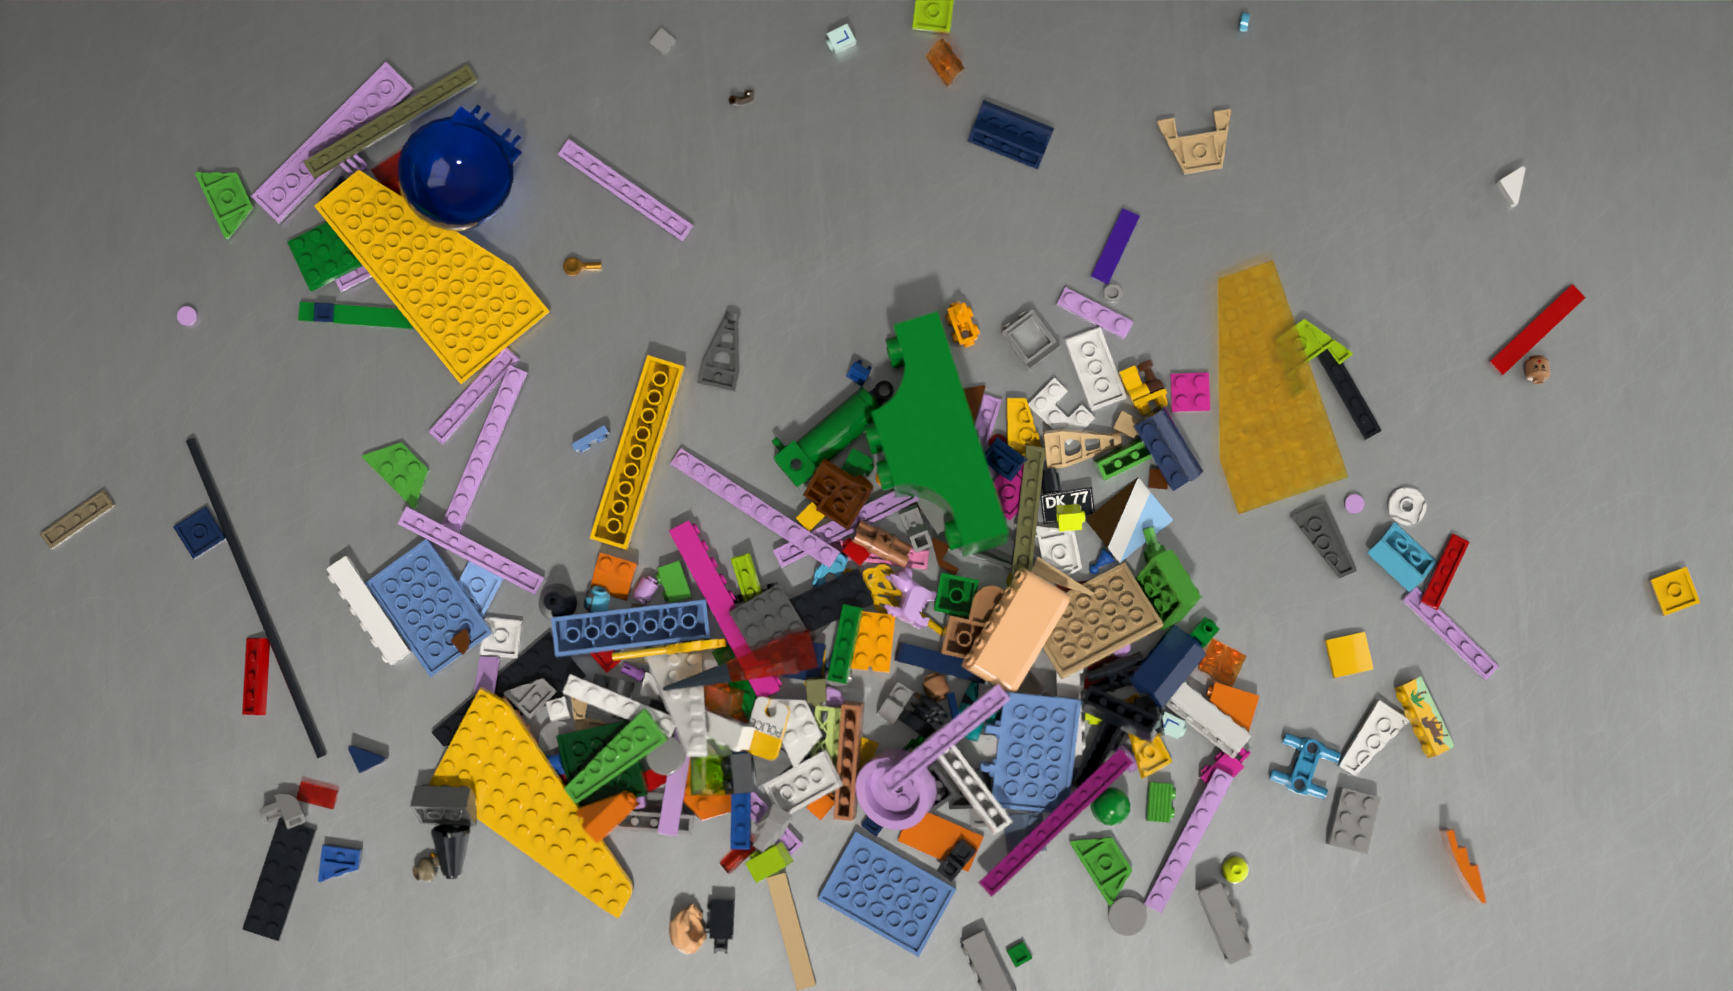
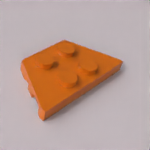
M690 756L683 797L685 805L700 821L730 813L731 795H725L724 789L708 795L711 791L722 786L719 782L713 781L714 777L694 756Z

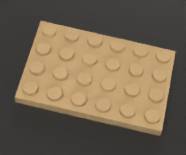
M1125 562L1082 584L1092 591L1095 596L1073 589L1066 592L1070 596L1069 604L1042 648L1061 680L1163 627L1161 619Z

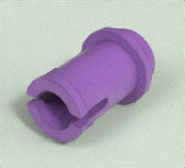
M625 662L624 667L621 669V673L636 679V682H642L647 672L644 668L640 669L628 662Z

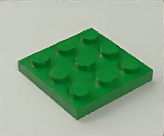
M328 222L287 241L311 292L362 267L360 261Z

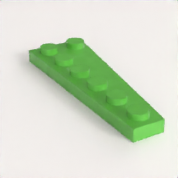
M644 708L564 790L572 801L577 804L666 742L669 738L649 711Z

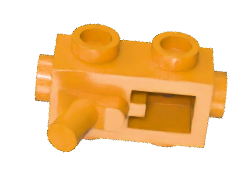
M960 301L950 304V308H947L948 314L944 316L947 324H952L954 332H951L954 343L958 342L959 346L964 345V348L975 345L974 341L978 340L977 335H980L977 324L973 325L971 317H973L971 307H966L965 302L961 304ZM963 331H967L969 333V336L967 338H964L962 336Z

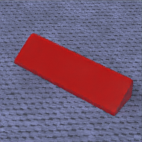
M246 638L242 715H266L270 643L266 638Z

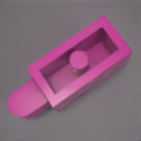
M1242 747L1238 752L1241 758L1237 760L1235 757L1232 759L1221 750L1214 757L1215 761L1211 765L1207 764L1200 770L1201 775L1199 778L1207 785L1216 767L1235 777L1244 768L1241 763L1251 752H1247Z

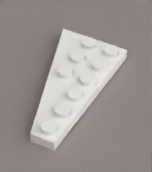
M675 653L672 655L645 656L644 660L648 663L651 676L656 681V687L666 710L670 713L673 726L678 731V737L686 755L707 756L703 686L663 690V687L701 673V654Z

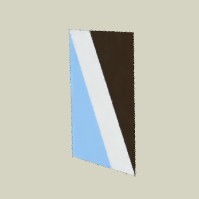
M1139 477L1085 519L1119 563L1146 543L1142 529L1153 526L1155 534H1157L1173 521Z

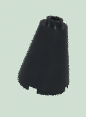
M552 584L542 591L538 604L542 615L551 621L553 617L573 615L576 610L577 599L572 589L568 586ZM556 598V604L552 605L553 599Z
M438 825L431 829V836L441 872L447 879H456L458 875L462 874L470 835L469 826H459L458 828L452 825Z

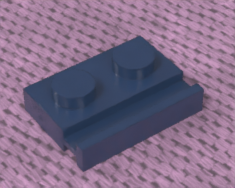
M996 437L995 442L984 453L986 463L1010 482L1022 468L1023 463L1027 461L1025 457L998 437Z

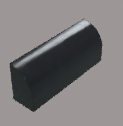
M1103 721L1071 784L1073 787L1078 788L1116 752L1115 750L1118 748L1126 731Z

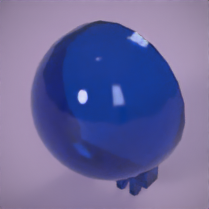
M476 105L471 112L460 106L452 116L436 119L421 126L410 135L402 147L397 165V179L401 195L410 210L421 220L433 227L447 231H464L477 228L489 222L497 215L510 196L514 181V165L522 156V151L516 148L522 137L517 135L511 143L508 142L506 139L511 135L512 130L507 128L500 136L485 123L491 116L489 112L485 113L480 120L476 118V115L479 114L482 108L479 105Z

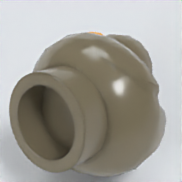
M431 852L429 858H421L417 865L413 866V875L417 881L424 880L430 882L437 877L434 867L440 866L437 854Z

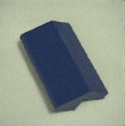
M983 100L967 142L1038 169L1054 128Z
M1172 625L1129 679L1138 692L1149 693L1157 707L1164 708L1205 657L1206 653L1198 640L1178 626Z

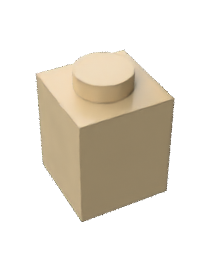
M1121 411L1112 430L1120 432V434L1133 440L1135 436L1139 437L1133 425L1141 420Z

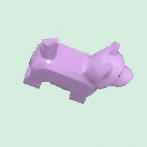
M907 566L902 571H897L894 574H890V576L885 575V578L902 592L898 608L887 604L884 605L887 614H892L893 617H898L904 623H910L915 628H926L929 618H922L920 612L926 603L935 601L937 593L929 591L913 581V572Z

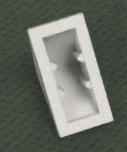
M1524 166L1496 183L1511 207H1515L1519 202L1526 169Z

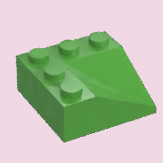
M1172 549L1154 556L1135 578L1163 623V627L1160 628L1161 630L1179 623L1202 598L1199 590L1191 581L1188 572L1185 571L1178 556L1175 555Z

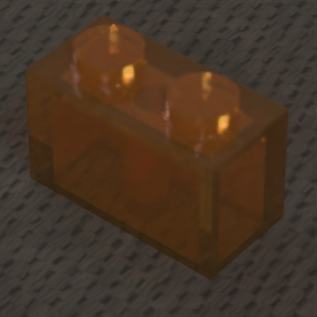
M726 683L703 686L704 705L708 707V710L717 711L724 717H733V715L741 713L744 691Z

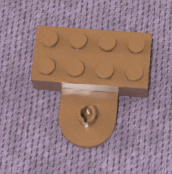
M994 585L980 588L973 596L968 619L947 614L938 652L965 658L973 647L974 641L982 632L984 624L992 615L995 606L1004 595L1005 590Z

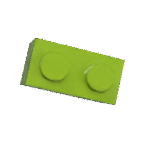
M783 842L774 843L773 846L770 845L766 848V851L760 853L758 850L749 856L750 860L745 865L756 883L794 862Z

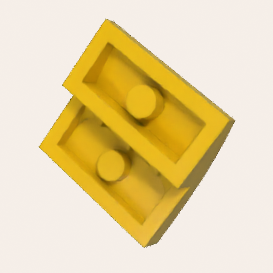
M1365 632L1325 640L1333 678L1373 670Z

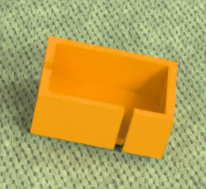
M863 611L851 669L868 671V668L872 667V671L889 673L895 617L892 614Z

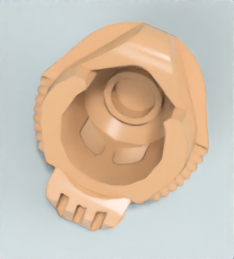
M692 903L686 909L679 911L669 921L671 944L685 955L696 952L707 937L704 924L701 921L703 913Z

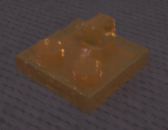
M944 38L937 41L926 55L927 60L947 87L952 85L965 70L962 61L956 57L950 44L946 43Z

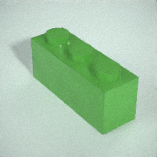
M1139 438L1093 460V463L1100 478L1107 480L1152 457Z

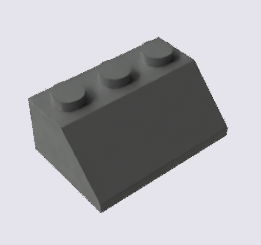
M428 784L414 787L410 807L420 824L476 826V797L471 788L467 786L450 787L448 785L431 786Z

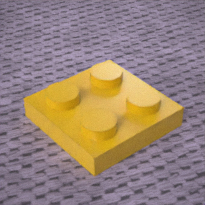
M1687 567L1649 580L1662 616L1701 603Z

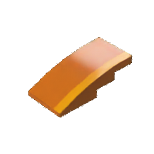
M1440 829L1445 851L1459 880L1475 902L1485 904L1486 898L1478 865L1469 863L1466 847L1457 845L1454 829Z

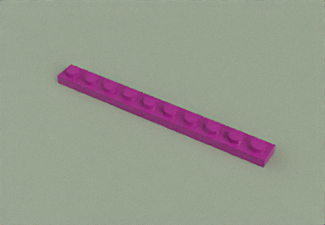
M1119 748L978 883L991 897L994 896L1133 764L1130 758Z

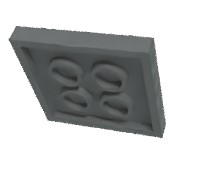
M780 584L775 585L729 612L758 663L809 634Z

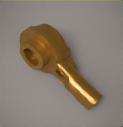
M569 257L563 263V270L569 276H576L581 270L601 269V262H581L576 257Z

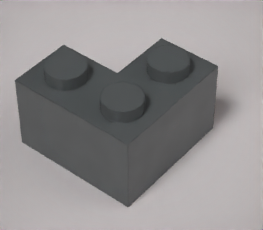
M938 760L926 767L931 776H934L937 788L936 799L929 810V814L961 792Z

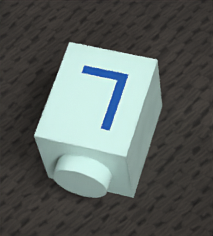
M848 24L827 33V40H825L829 50H834L835 54L856 45V40Z
M1163 712L1165 734L1175 739H1178L1179 736L1183 737L1187 729L1184 726L1186 721Z

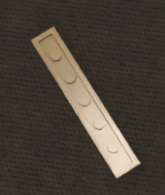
M784 872L767 877L797 991L816 986L786 874Z

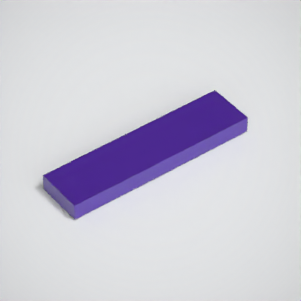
M1124 208L1122 209L1091 278L1106 285L1109 284L1139 220V215Z

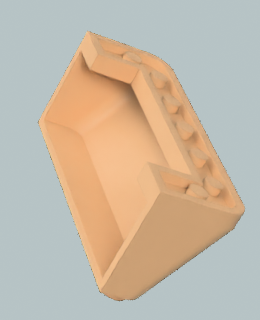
M1020 566L1019 570L1014 574L1010 585L1005 589L1001 600L995 606L989 620L984 624L979 637L974 641L970 652L965 656L961 666L994 686L999 684L1004 691L1016 692L1070 601L1069 594Z

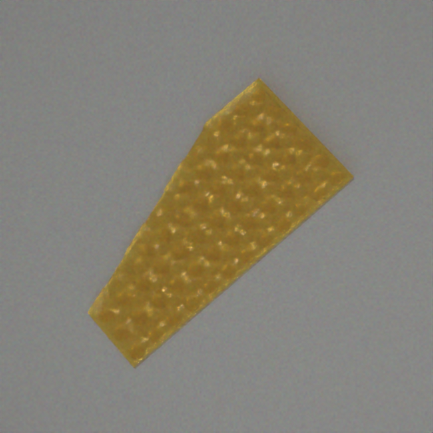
M1271 260L1219 278L1220 462L1238 515L1348 478L1274 261Z

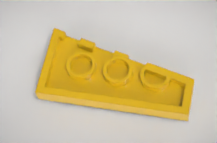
M1136 693L1123 701L1135 704L1134 698L1139 696ZM1128 733L1141 779L1173 762L1160 736L1154 737L1152 743Z

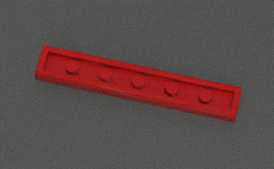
M1573 284L1570 285L1492 358L1489 363L1503 376L1586 297Z

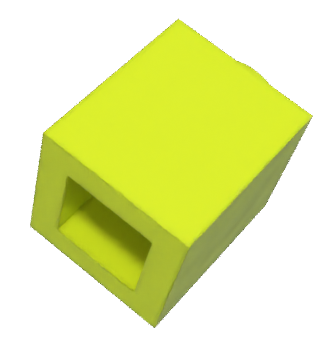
M1079 504L1056 506V521L1059 532L1082 530V523L1085 522V512L1081 511Z

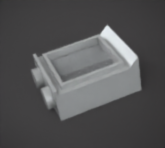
M1033 309L1030 312L1027 310L1022 312L1018 316L1019 320L1015 323L1010 321L1003 327L1004 331L1001 333L1028 371L1060 347L1059 343L1044 326Z

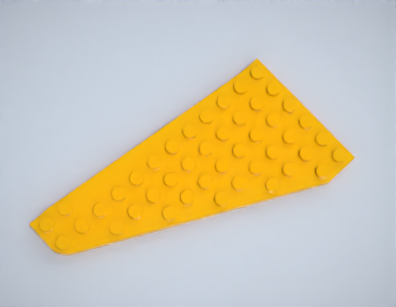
M481 687L428 785L467 786L471 788L476 797V817L479 821L598 907L619 918L633 894V885L630 878L604 840L597 844L583 830L581 825L583 819L582 817L579 818L576 814V811L580 808L579 804H575L564 790L566 785L509 702Z

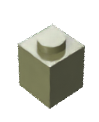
M805 677L807 703H811V706H820L822 702H827L825 677Z

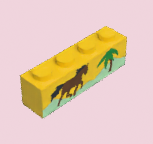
M1421 676L1394 688L1396 697L1401 702L1405 710V716L1409 719L1413 727V733L1418 737L1421 749L1427 758L1437 756L1455 747Z

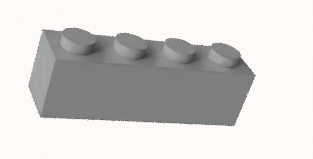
M983 930L962 939L963 945L960 947L964 955H969L972 960L969 965L973 973H978L980 980L977 982L981 990L1012 991Z

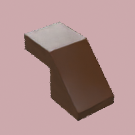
M933 537L931 541L938 567L956 576L959 569L943 560L949 545Z

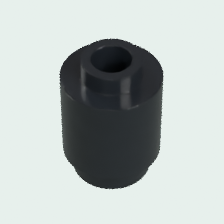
M1056 468L1043 470L1041 483L1043 494L1062 491L1059 473L1056 471Z

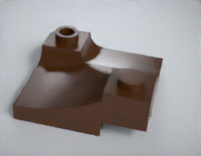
M824 458L803 496L818 505L817 511L849 530L873 492L874 487L865 477L861 475L852 476Z

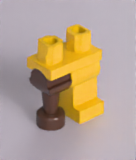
M1147 360L1137 365L1139 371L1145 373L1147 381L1142 383L1135 365L1118 373L1133 408H1137L1142 417L1151 411L1148 403L1152 401L1155 402L1156 406L1161 404L1165 407L1168 406L1166 389L1162 381L1156 379L1151 369L1154 366L1152 360Z

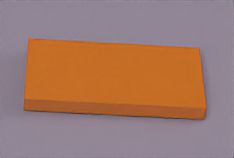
M928 812L919 823L908 829H903L898 841L944 861L962 838L978 851L984 836ZM977 852L962 870L969 872Z

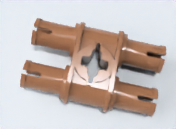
M860 520L856 526V533L852 542L866 548L868 553H874L884 558V561L890 560L905 567L912 545L898 539L896 534L892 535L882 530L879 526L874 527Z

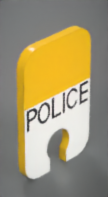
M758 697L749 725L755 727L750 748L745 751L767 760H775L780 751L790 709L788 705L777 702L776 715L769 717L766 710L770 705L771 699Z

